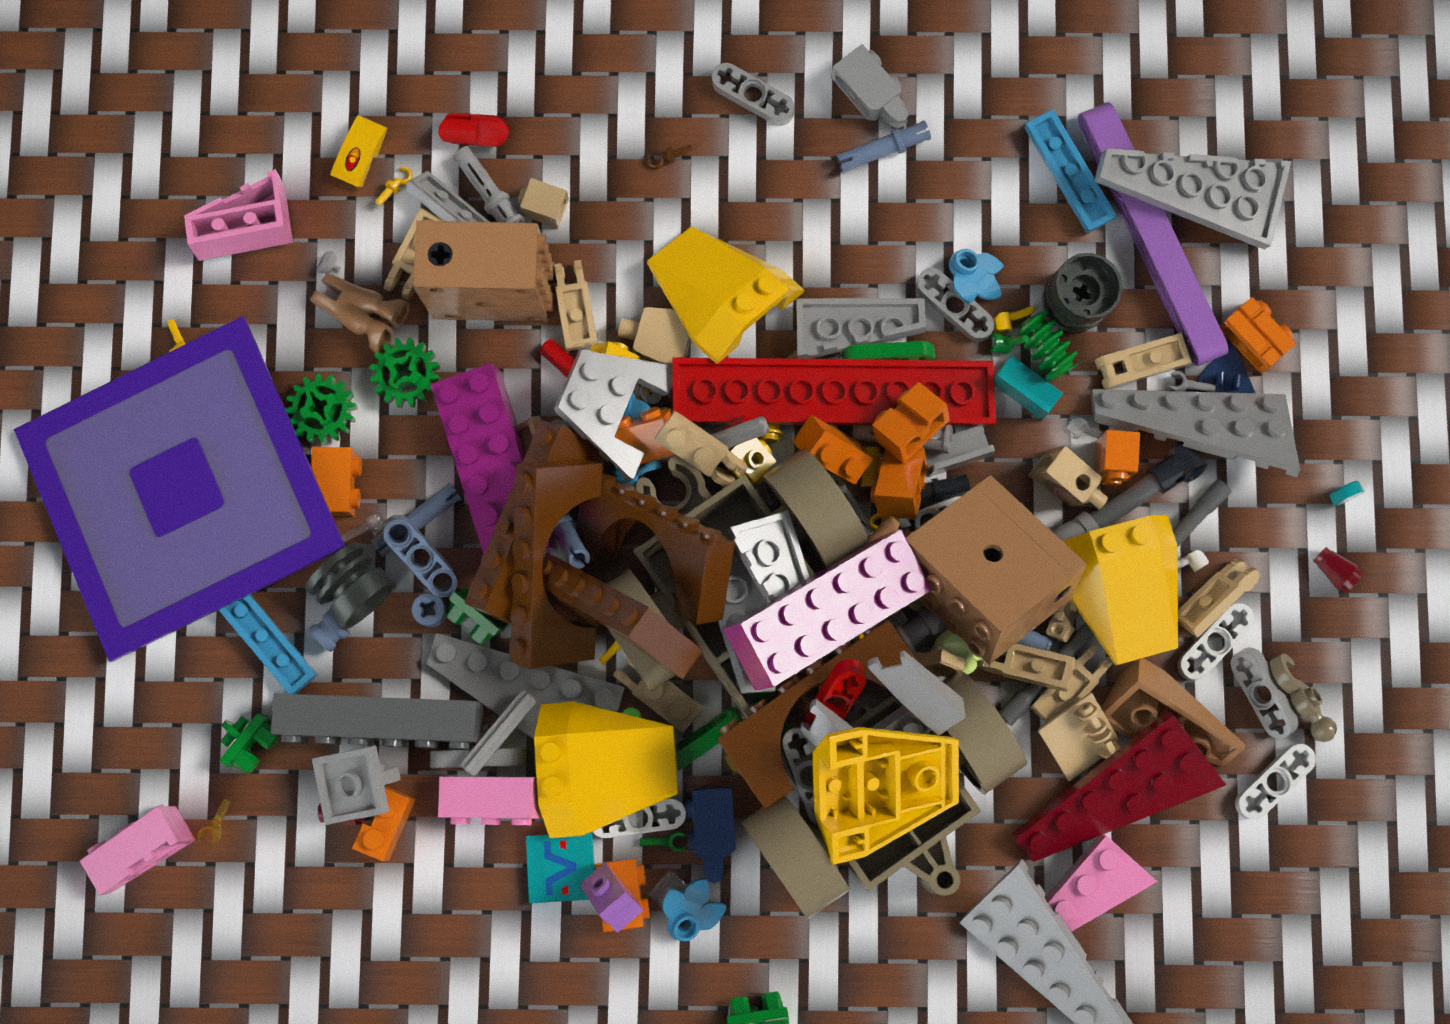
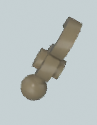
M1282 653L1271 659L1270 668L1273 676L1281 688L1290 694L1291 698L1288 701L1296 715H1302L1311 721L1312 736L1321 742H1328L1334 739L1337 726L1335 721L1321 714L1320 705L1323 702L1319 692L1314 687L1309 688L1302 681L1292 676L1288 669L1295 664L1287 654Z

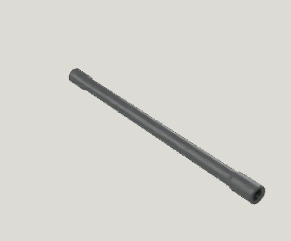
M1217 479L1197 500L1193 508L1172 529L1177 547L1230 495L1231 489L1223 481ZM1084 622L1069 638L1068 642H1065L1056 653L1075 657L1095 636L1087 623ZM1027 683L998 711L999 714L1012 727L1046 687Z

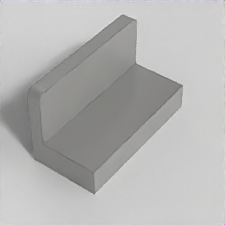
M982 425L952 434L950 454H944L943 450L925 449L929 476L932 477L991 457L995 449L993 445H988Z

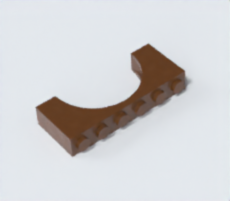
M540 420L533 434L527 454L522 463L584 459L601 463L602 473L607 474L611 465L610 461L607 462L599 455L600 451L588 439L584 440L579 434L561 424ZM515 482L508 494L505 507L499 521L495 525L494 533L482 557L480 567L469 588V593L464 603L509 625H512L510 613L513 596L511 580L514 565L512 547L515 538V522L513 517L516 503Z
M577 459L517 464L515 477L516 503L513 514L515 534L512 547L514 556L513 577L511 580L513 596L510 613L512 627L509 645L510 662L528 669L595 659L596 627L579 621H566L557 614L545 593L542 565L547 542L554 528L565 514L586 500L601 497V463Z
M602 473L601 497L586 500L580 503L578 508L576 531L590 555L589 563L599 564L618 561L620 549L627 532L637 521H641L657 535L668 555L675 583L674 612L696 625L723 620L735 542L722 536L721 531L706 528L699 524L700 521L698 519L683 516L678 513L677 508L660 504L654 496L643 495L636 491V487L622 484L616 481L615 476Z
M548 552L544 555L542 578L545 593L582 621L596 628L600 623L664 669L681 679L684 678L703 651L646 605Z
M889 620L882 625L879 622L862 633L864 637L853 644L849 640L833 651L836 657L826 664L821 659L805 670L808 676L797 684L794 679L785 683L776 690L779 694L777 698L769 703L763 699L748 710L751 716L741 723L734 719L719 730L722 736L717 738L718 742L765 810L794 790L785 773L781 758L780 743L785 721L792 708L805 694L824 684L838 662L853 659L862 663L866 683L875 685L888 692L903 706L870 671L867 662L872 658L878 657L880 664L884 667L902 664L900 658L901 651L907 652L918 661Z

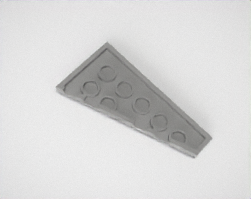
M1107 148L1101 154L1094 182L1265 250L1272 244L1291 161H1280L1278 163L1266 162V159L1248 161L1237 160L1236 157L1195 154L1175 156L1174 153L1167 152L1146 154L1144 151Z
M1092 390L1093 422L1133 432L1136 429L1153 433L1154 439L1166 441L1167 437L1184 442L1183 446L1231 460L1237 457L1256 462L1255 466L1268 469L1269 465L1285 469L1286 475L1297 477L1299 474L1300 465L1286 394Z
M438 633L435 635L427 665L498 715H501L520 691L524 690L532 695L536 703L517 725V728L533 739L541 704L574 701L614 712L619 711L625 687L553 666L528 669L510 662L511 655Z
M1023 859L1005 874L962 917L959 922L1075 1024H1133L1117 999L1111 998L1102 985L1104 980L1099 972L1093 971L1086 961L1087 954L1060 914L1051 909L1044 898L1046 893L1039 883L1035 885L1027 873L1028 867Z

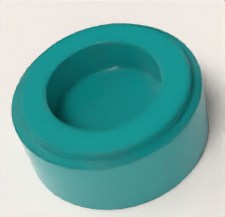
M1353 481L1330 493L1329 497L1334 506H1339L1358 497L1365 491L1359 481Z

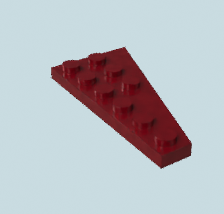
M1168 710L1015 830L1012 836L1031 860L1036 862L1224 787L1226 783L1175 716Z

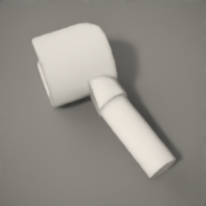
M1200 550L1193 551L1177 560L1178 568L1189 564L1194 572L1209 563L1205 554Z

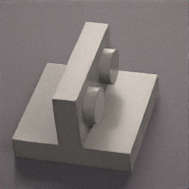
M376 745L312 759L325 825L390 812L384 785L399 781L401 778L398 767L385 770L384 763L380 764Z

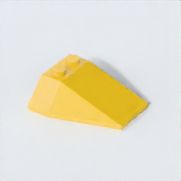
M693 226L647 261L650 270L693 343L716 364L739 346L743 332L775 306L781 310L785 309L804 292V289L782 269Z
M1150 515L1092 530L1063 540L1087 564L1071 602L1115 666L1178 648L1177 543L1168 515Z
M574 701L541 704L534 734L538 805L549 838L586 835L679 794L674 726Z
M857 727L826 734L812 752L814 815L827 854L830 857V862L833 865L866 857L959 803V740L955 737Z

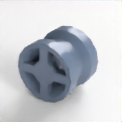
M433 593L419 595L412 604L414 619L426 627L434 628L440 626L447 618L448 608L446 603Z
M328 610L323 615V620L319 624H313L308 630L326 650L332 652L336 648V642L347 638L351 633L348 629L343 630L328 614Z

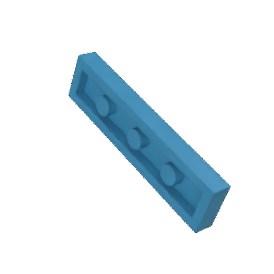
M1054 109L1026 123L1024 127L1085 232L1089 234L1115 220L1117 215L1098 183L1094 182V176Z
M251 594L219 610L288 694H297L318 676L316 671Z

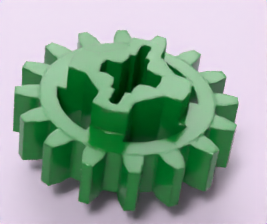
M396 338L395 346L392 348L386 343L383 344L386 352L383 355L375 352L374 356L379 362L378 364H370L369 367L373 372L377 373V375L370 377V381L372 384H380L376 387L375 392L378 396L385 394L384 401L387 404L396 399V405L401 409L405 401H408L412 408H415V400L418 398L426 403L425 393L427 391L433 393L430 384L441 380L440 376L434 373V371L440 369L439 363L431 362L436 357L434 352L430 350L425 353L426 345L423 342H420L415 347L412 338H408L406 345H403L399 338ZM406 353L403 357L394 358L397 355ZM422 360L424 361L426 366L425 377H423L420 374L419 370L422 365ZM385 369H387L391 375V378L388 381V386L385 381ZM401 370H410L411 375L409 377L406 375L401 377L399 372ZM417 388L412 392L404 393L407 389Z
M317 373L314 382L304 377L305 386L301 388L298 385H294L293 388L297 392L296 396H287L286 398L293 404L292 407L286 408L289 416H293L290 419L293 427H298L296 434L300 438L307 434V441L312 444L317 437L323 445H327L328 437L330 436L336 442L339 441V431L347 434L350 432L346 423L356 422V419L350 414V411L358 409L355 403L349 402L355 397L351 390L345 391L347 385L342 380L336 384V378L333 375H329L326 381H324L320 373ZM327 389L335 392V394L325 395L321 394L319 390ZM307 397L305 406L301 408L303 401ZM317 399L325 405L324 415L326 420L317 413L319 411ZM342 410V411H341V414H340V417H339L338 420L335 422V419H336V417H337L338 411ZM314 423L321 424L324 429H313L308 427L307 425H313Z

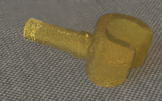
M223 799L211 823L199 830L197 834L199 841L205 837L207 830L213 833V840L210 846L222 838L223 833L220 825L231 801Z

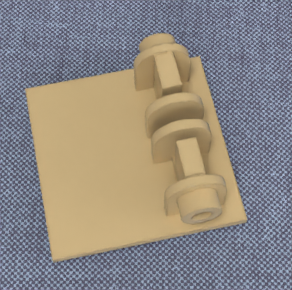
M1091 692L1038 729L1039 734L1068 781L1102 757L1105 759L1109 758L1120 749L1119 745L1122 744Z

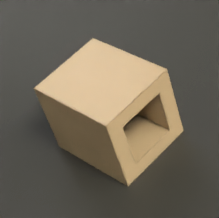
M531 178L528 186L522 187L517 204L520 205V210L524 217L559 228L569 202L567 190Z

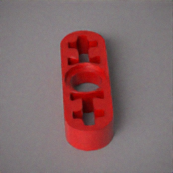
M853 659L838 662L814 698L843 720L866 685L865 671L862 663ZM835 696L844 698L842 701L836 703H830L826 701L830 697ZM809 706L805 713V722L812 725L816 715L810 712Z

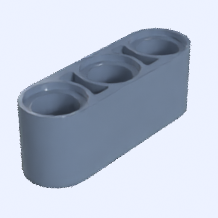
M402 515L389 517L383 526L384 540L388 546L435 596L448 597L453 594L458 583L456 573L451 565L408 518ZM393 525H404L408 530L405 537L402 539L392 538L389 535V529ZM422 548L429 552L427 561L416 563L411 559V554L416 549ZM439 573H447L450 575L451 581L445 587H438L433 583L434 577Z

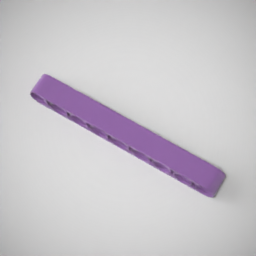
M1110 102L1078 114L1080 129L1098 166L1101 154L1107 148L1135 150L1114 106ZM1109 188L1177 333L1182 332L1192 363L1197 367L1228 354L1226 339L1164 210Z

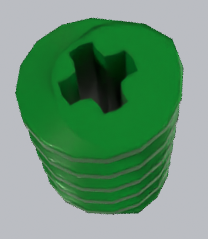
M1047 308L1023 322L1019 326V328H1022L1017 336L1028 335L1029 341L1025 343L1024 348L1026 350L1036 348L1031 358L1033 361L1043 359L1038 369L1040 371L1050 370L1045 379L1047 382H1051L1063 377L1082 362L1075 364L1072 362L1078 354L1077 351L1065 352L1071 343L1069 340L1059 343L1058 339L1063 334V330L1051 331V328L1057 321L1055 319L1044 320L1049 312Z

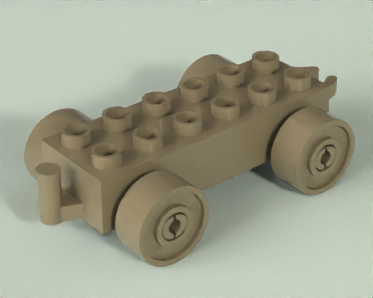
M806 449L800 450L761 477L769 497L777 508L773 512L767 507L745 474L712 496L705 488V480L700 470L678 456L671 457L668 461V468L672 476L681 480L686 487L684 501L674 506L678 509V513L685 517L698 519L700 521L699 524L706 528L721 531L722 536L729 539L725 532L727 528L789 510L800 547L803 546L822 569L829 567L868 543L865 529L847 498L821 463ZM647 478L639 479L636 484V491L643 495L654 496L657 499L656 488ZM657 535L633 550L637 562L657 591L649 596L629 568L606 584L646 605L678 631L684 628L693 643L703 650L701 652L702 656L744 717L748 718L751 716L748 710L756 703L749 693L741 694L718 621L696 625L674 612L675 583L673 571L666 550ZM734 548L733 555H738L736 549ZM805 561L809 576L812 577L815 574ZM609 629L651 692L675 676ZM856 636L850 641L854 644L857 641H859L860 638L859 636ZM833 651L821 658L825 664L828 662L830 655L835 657ZM959 669L942 682L963 698L966 718L939 736L955 737L959 740V769L973 786L985 795L1026 766L1027 760L1018 741L999 712L977 684L965 672ZM866 683L859 699L853 704V712L849 711L847 713L845 722L853 728H871L902 705L888 692L875 685ZM776 691L769 692L773 700L778 697ZM934 731L929 733V735H937ZM797 738L788 744L789 749H796L800 759L793 760L795 767L804 761L813 760L811 753L806 757L803 754L802 746L806 744L805 738ZM781 749V758L785 773L791 785L797 792L786 759ZM806 766L800 772L801 782L808 787L813 786L812 766ZM959 780L958 804L866 857L845 863L862 888L870 891L899 869L905 867L922 879V886L928 892L949 896L958 890L960 875L953 867L946 836L976 816L981 810ZM805 792L807 800L814 796V792ZM786 796L766 810L761 807L741 821L807 920L850 890L836 866L830 862V857L827 854L818 825L812 823L809 819L804 821Z

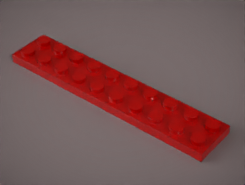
M673 357L672 412H678L694 424H730L740 415H746L751 420L762 416L766 419L768 425H804L810 415H813L829 425H872L881 412L890 408L894 410L898 406V398L905 390L911 389L920 382L947 404L950 421L946 425L994 426L996 424L993 379L994 362L963 360L724 358L716 364L711 358Z

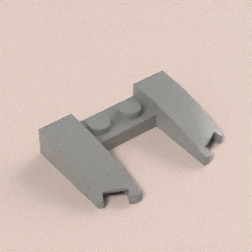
M900 652L902 664L894 666H882L878 657L867 661L870 671L903 704V706L871 728L927 734L932 730L939 736L966 718L963 698L907 652ZM814 699L810 704V712L816 715L812 725L806 722L801 723V731L815 747L818 746L826 734L853 728L817 699Z

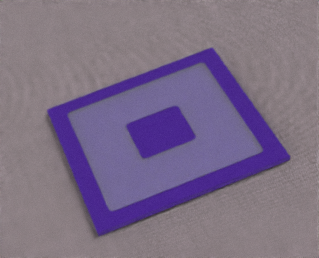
M244 316L14 429L109 662H114L345 547V543Z

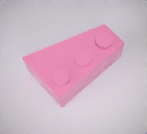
M276 169L268 172V177L250 186L247 183L239 187L241 191L223 200L220 197L184 215L187 243L199 261L293 243L285 186Z
M439 777L438 817H451L450 824H471V818H481V825H501V818H512L511 825H532V819L543 818L538 805L537 778Z
M161 804L148 811L136 822H132L116 832L117 835L106 842L104 840L90 847L87 850L89 855L80 860V863L99 896L107 895L191 844L196 839L177 807L163 806Z
M1101 835L1092 842L1045 896V900L1054 912L1060 914L1072 932L1158 881L1108 836Z

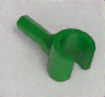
M992 333L990 338L995 339V344L989 351L1008 354L1012 346L1027 343L1029 337L1028 335L1011 337L1009 335Z
M673 832L668 837L640 838V846L668 847L674 852H682L686 848H675L672 841L675 836L686 835L681 832Z

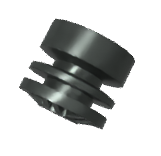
M1078 253L1067 259L1045 284L1042 294L1043 310L1049 309L1047 317L1049 320L1055 319L1057 322L1054 325L1059 329L1071 333L1086 332L1096 327L1120 302L1123 290L1121 276L1115 265L1104 256L1094 253ZM1076 294L1080 296L1078 301L1075 300Z
M357 542L348 544L328 557L313 573L305 586V589L311 595L318 594L316 601L321 605L336 599L330 607L328 614L343 630L352 628L381 605L395 587V583L380 567L365 573L372 562V558L368 554L362 555L364 549Z

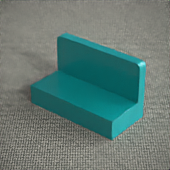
M1012 355L993 378L994 385L1042 421L1063 394Z

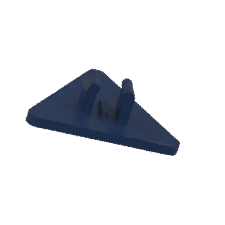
M1231 341L1227 342L1228 354L1212 360L1196 381L1214 384V392L1256 393L1237 349ZM1194 389L1189 390V392H1207Z

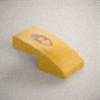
M357 115L341 146L330 175L356 187H363L373 157H378L388 128Z

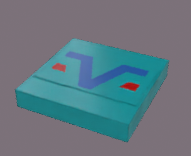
M593 832L583 836L549 838V835L526 836L529 903L589 900L579 884L595 871Z

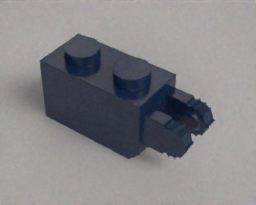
M732 788L692 790V797L686 798L687 818H694V831H688L689 851H696V858H703L705 879H707V882L715 884L722 881L721 878H723V856H730L736 849Z

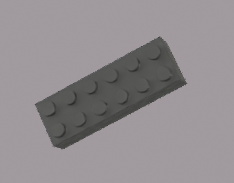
M274 693L271 734L280 735L281 742L308 744L309 737H315L314 743L341 745V739H348V744L358 746H374V740H382V746L407 747V741H415V747L440 749V742L449 743V748L471 750L473 744H476L483 735L484 704L477 701Z

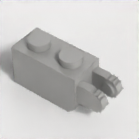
M861 44L833 66L831 78L867 120L876 121L882 117L888 125H891L890 128H893V130L896 128L898 130L904 129L908 122L909 110L901 100L902 85L894 74H888L883 69L879 56L873 50L868 51Z

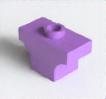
M606 862L579 884L598 915L606 923H609L617 933L643 911L634 895L621 882Z

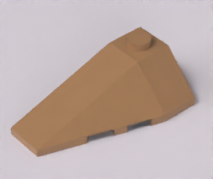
M1145 658L1135 660L1118 676L1101 707L1112 728L1129 738H1134L1169 710L1207 760L1221 767L1227 765L1245 749V744L1176 680Z

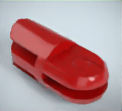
M453 112L445 116L439 125L438 133L444 142L452 144L497 147L506 142L510 130L508 123L502 117L496 115Z

